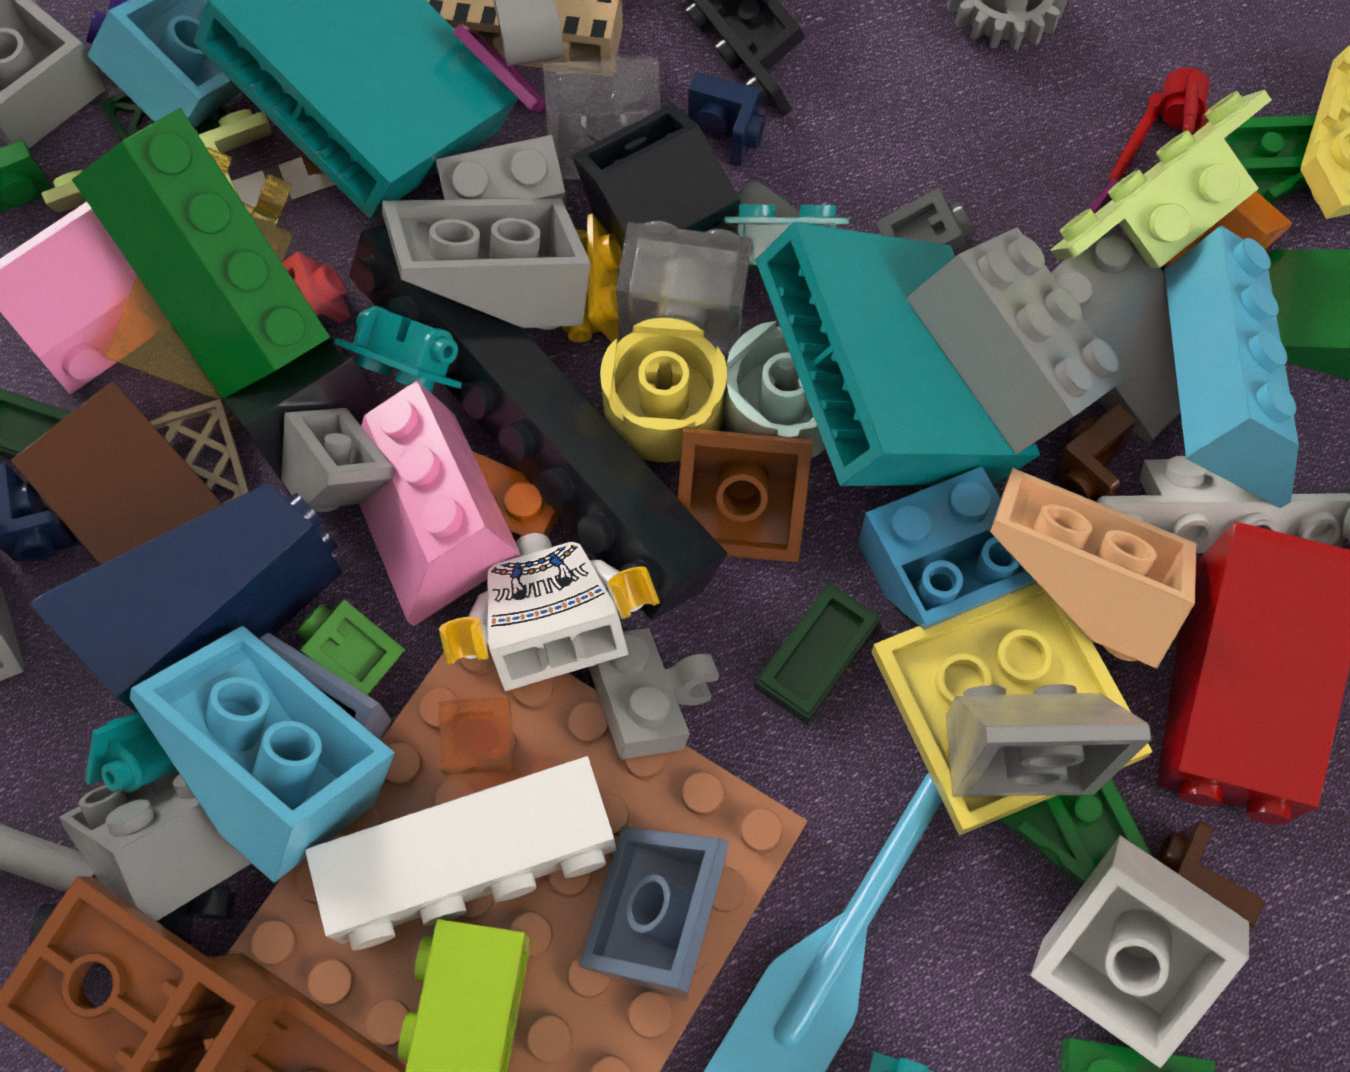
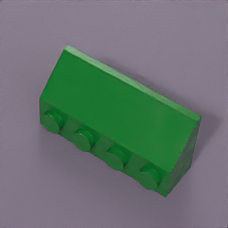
M181 108L174 110L122 140L72 179L222 398H226L271 374L330 338L328 332Z

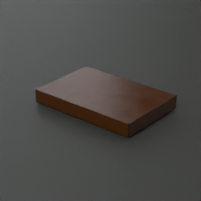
M113 380L10 460L100 565L223 505L218 497Z

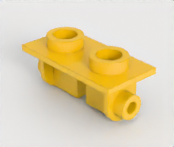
M593 214L587 215V231L576 230L591 263L583 325L562 326V328L568 333L569 340L573 342H587L592 338V333L600 331L611 342L616 338L618 342L619 319L624 317L625 312L623 298L618 288V269L623 266V252L616 236L613 233L609 234Z

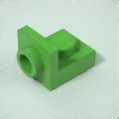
M345 599L334 603L330 609L319 603L294 632L302 639L301 643L295 648L297 651L366 695L372 691L405 651L402 646Z

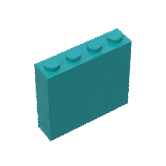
M207 0L193 41L369 219L382 212V201L399 200L438 173L436 159L468 153L498 133L519 100L453 33L455 29L426 0Z
M793 222L755 261L840 486L936 485L981 466L991 483L997 484L1009 476L1012 468L1019 470L1040 456L1036 443H1033L1017 455L1014 453L906 300L911 293L955 257L951 245Z

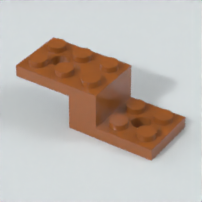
M76 876L0 990V1022L68 1072H405L406 1065L245 954L205 956L92 876ZM97 962L108 968L113 979L112 992L108 1000L101 1006L92 1004L87 999L83 988L87 971Z

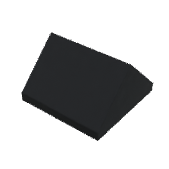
M331 337L271 374L226 398H222L225 405L285 488L286 486L281 480L284 416L286 412L347 408L357 422L362 425L364 415L381 404L354 358L341 346L334 344V340Z

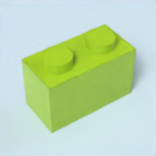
M442 919L436 920L433 937L423 936L415 962L414 979L418 982H424L418 1012H408L406 1014L400 1033L398 1058L408 1060L405 1072H508L532 941L525 932Z

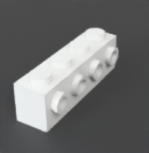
M588 756L305 849L325 936L340 944L350 942L351 950L366 949L387 942L395 937L394 926L418 918H422L424 926L436 925L437 919L448 921L455 919L467 912L465 902L491 893L495 902L520 897L537 888L535 878L559 870H563L565 878H573L593 872L606 865L604 855L617 851L614 836Z

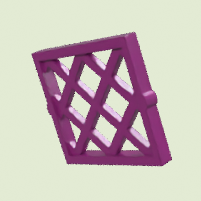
M461 23L455 28L453 33L529 110L543 113L550 104L512 66L507 67L506 60L477 31Z

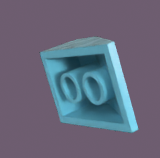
M128 0L108 11L87 54L154 122L181 108L195 129L214 116L220 107L223 108L242 92L193 43L207 0Z
M244 626L237 628L131 688L130 700L219 834L273 883L307 858L305 849L328 842L375 805L395 754L394 751Z

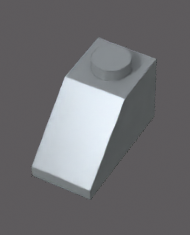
M347 408L285 413L281 480L292 496L295 493L299 494L315 511L329 512L338 509L340 506L363 504L392 479L393 466Z

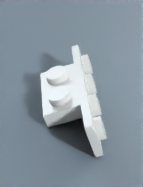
M1176 456L1171 459L1144 460L1140 482L1147 495L1102 496L1097 501L1102 505L1197 543L1196 553H1205L1235 521L1342 547L1345 539L1342 535V527L1350 507V494H1292L1291 503L1278 508L1186 459V456Z

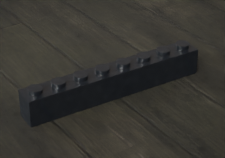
M386 225L362 230L349 273V277L357 288L375 306L383 307L392 313L433 328L446 330L452 335L453 340L458 346V354L456 359L449 364L446 377L459 381L462 385L460 389L445 385L447 389L462 404L465 411L476 420L498 445L505 457L539 490L543 500L556 511L578 536L584 547L592 552L598 560H602L619 572L633 567H647L660 601L659 604L654 606L653 604H644L641 607L652 621L702 593L728 553L525 331L517 325L401 280Z

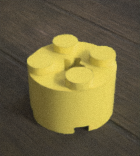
M653 318L634 325L633 332L624 336L618 342L616 338L607 348L600 372L605 420L641 459L666 463L680 461L684 428L720 430L724 418L727 366L721 350L718 346L716 349L704 337L703 330L690 322L680 319Z

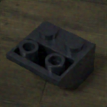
M673 103L572 155L592 213L616 236L639 263L666 253L673 245L702 230L717 226L722 219L739 211L740 198L701 128Z

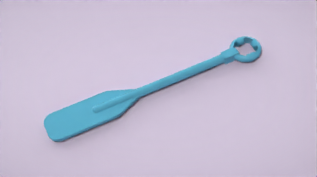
M929 772L926 774L844 912L779 955L768 966L704 1072H826L857 1015L867 927L943 802Z

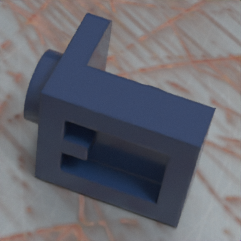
M695 72L688 89V116L707 133L714 135L723 134L731 137L730 164L741 167L748 148L758 149L766 124V116L758 114L760 89Z
M6 463L0 464V549L14 561H40L53 556L57 550L75 546V535L54 512H43L40 496L29 482L25 483Z

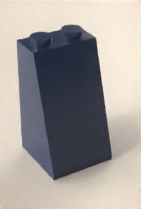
M268 482L39 595L30 605L118 700L133 711L138 712L129 698L132 687L241 626L248 629L258 639L267 633L274 635L342 574V571L331 555V552L338 546L320 526L323 521L316 511L299 494L295 493L287 500Z

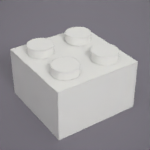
M1120 835L1042 940L1031 977L1161 1068L1249 959V921Z

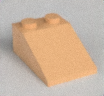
M1012 468L990 532L1093 642L1103 645L1110 654L1125 661L1138 660L1158 668L1195 604L1197 543Z

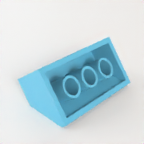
M1219 226L1164 269L1186 459L1274 506L1282 508L1291 503L1299 442L1294 419L1296 404L1289 391L1285 368L1287 353L1281 343L1276 316L1279 312V307L1272 293L1268 270L1271 266V261L1265 249L1257 241L1251 238L1242 239L1225 227Z

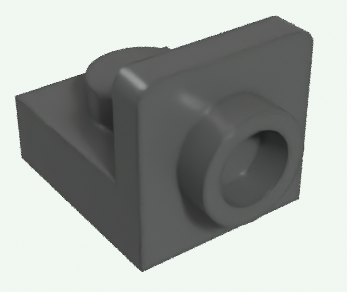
M939 187L876 222L882 235L951 245L952 250L957 249L959 254L971 249L966 237L976 232L962 203L958 201L950 206Z

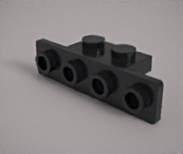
M688 0L689 3L683 9L702 34L711 28L719 39L713 43V46L732 71L741 65L749 74V77L743 82L746 86L760 89L759 104L765 108L772 102L783 117L787 115L792 108L781 88L767 70L802 42L805 36L801 27L778 0Z

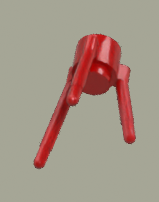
M1180 68L1168 74L1164 81L1162 92L1150 95L1147 110L1118 158L1115 167L1109 175V181L1113 178L1118 181L1121 179L1157 116H1162L1168 126L1182 129L1183 132L1189 130L1191 134L1193 132L1195 134L1208 123V119L1204 114L1209 110L1206 103L1210 89V80L1205 73L1195 68Z

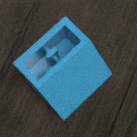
M982 466L865 514L858 541V546L885 597L924 630L1037 583L990 532L1001 498Z

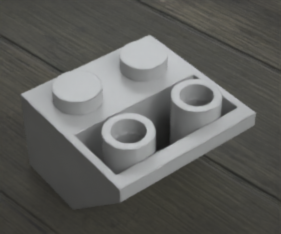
M178 770L147 783L130 793L122 789L113 792L106 785L98 787L84 795L79 800L78 807L59 817L65 831L98 880L155 921L251 864L248 859L219 834Z

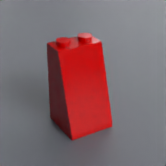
M1235 521L1196 561L1195 604L1179 630L1156 785L1177 790L1178 798L1190 804L1216 807L1220 806L1222 802L1247 809L1246 816L1248 818L1272 825L1289 824L1290 820L1319 808L1350 669L1349 549Z

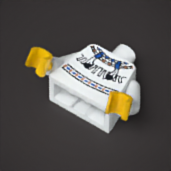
M531 533L520 537L516 541L522 556L495 563L488 570V590L478 595L468 617L448 621L439 627L447 665H453L455 661L463 657L486 660L489 658L487 651L489 649L505 691L629 655L618 611L621 619H625L631 616V612L637 611L644 604H653L654 606L659 604L660 601L647 567H633L619 572L602 560H589L578 543L568 542L552 547L551 541L547 536L540 533Z

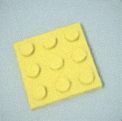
M1038 583L926 630L918 626L877 642L873 645L871 652L959 836L1056 795L953 797L946 714L955 696H963L965 690L977 686H1000L1006 689V695L1033 694L1035 689L1046 685L1068 684L1075 686L1077 693H1101L1130 711L1092 640ZM1149 744L1145 745L1124 767L1143 760L1153 751Z

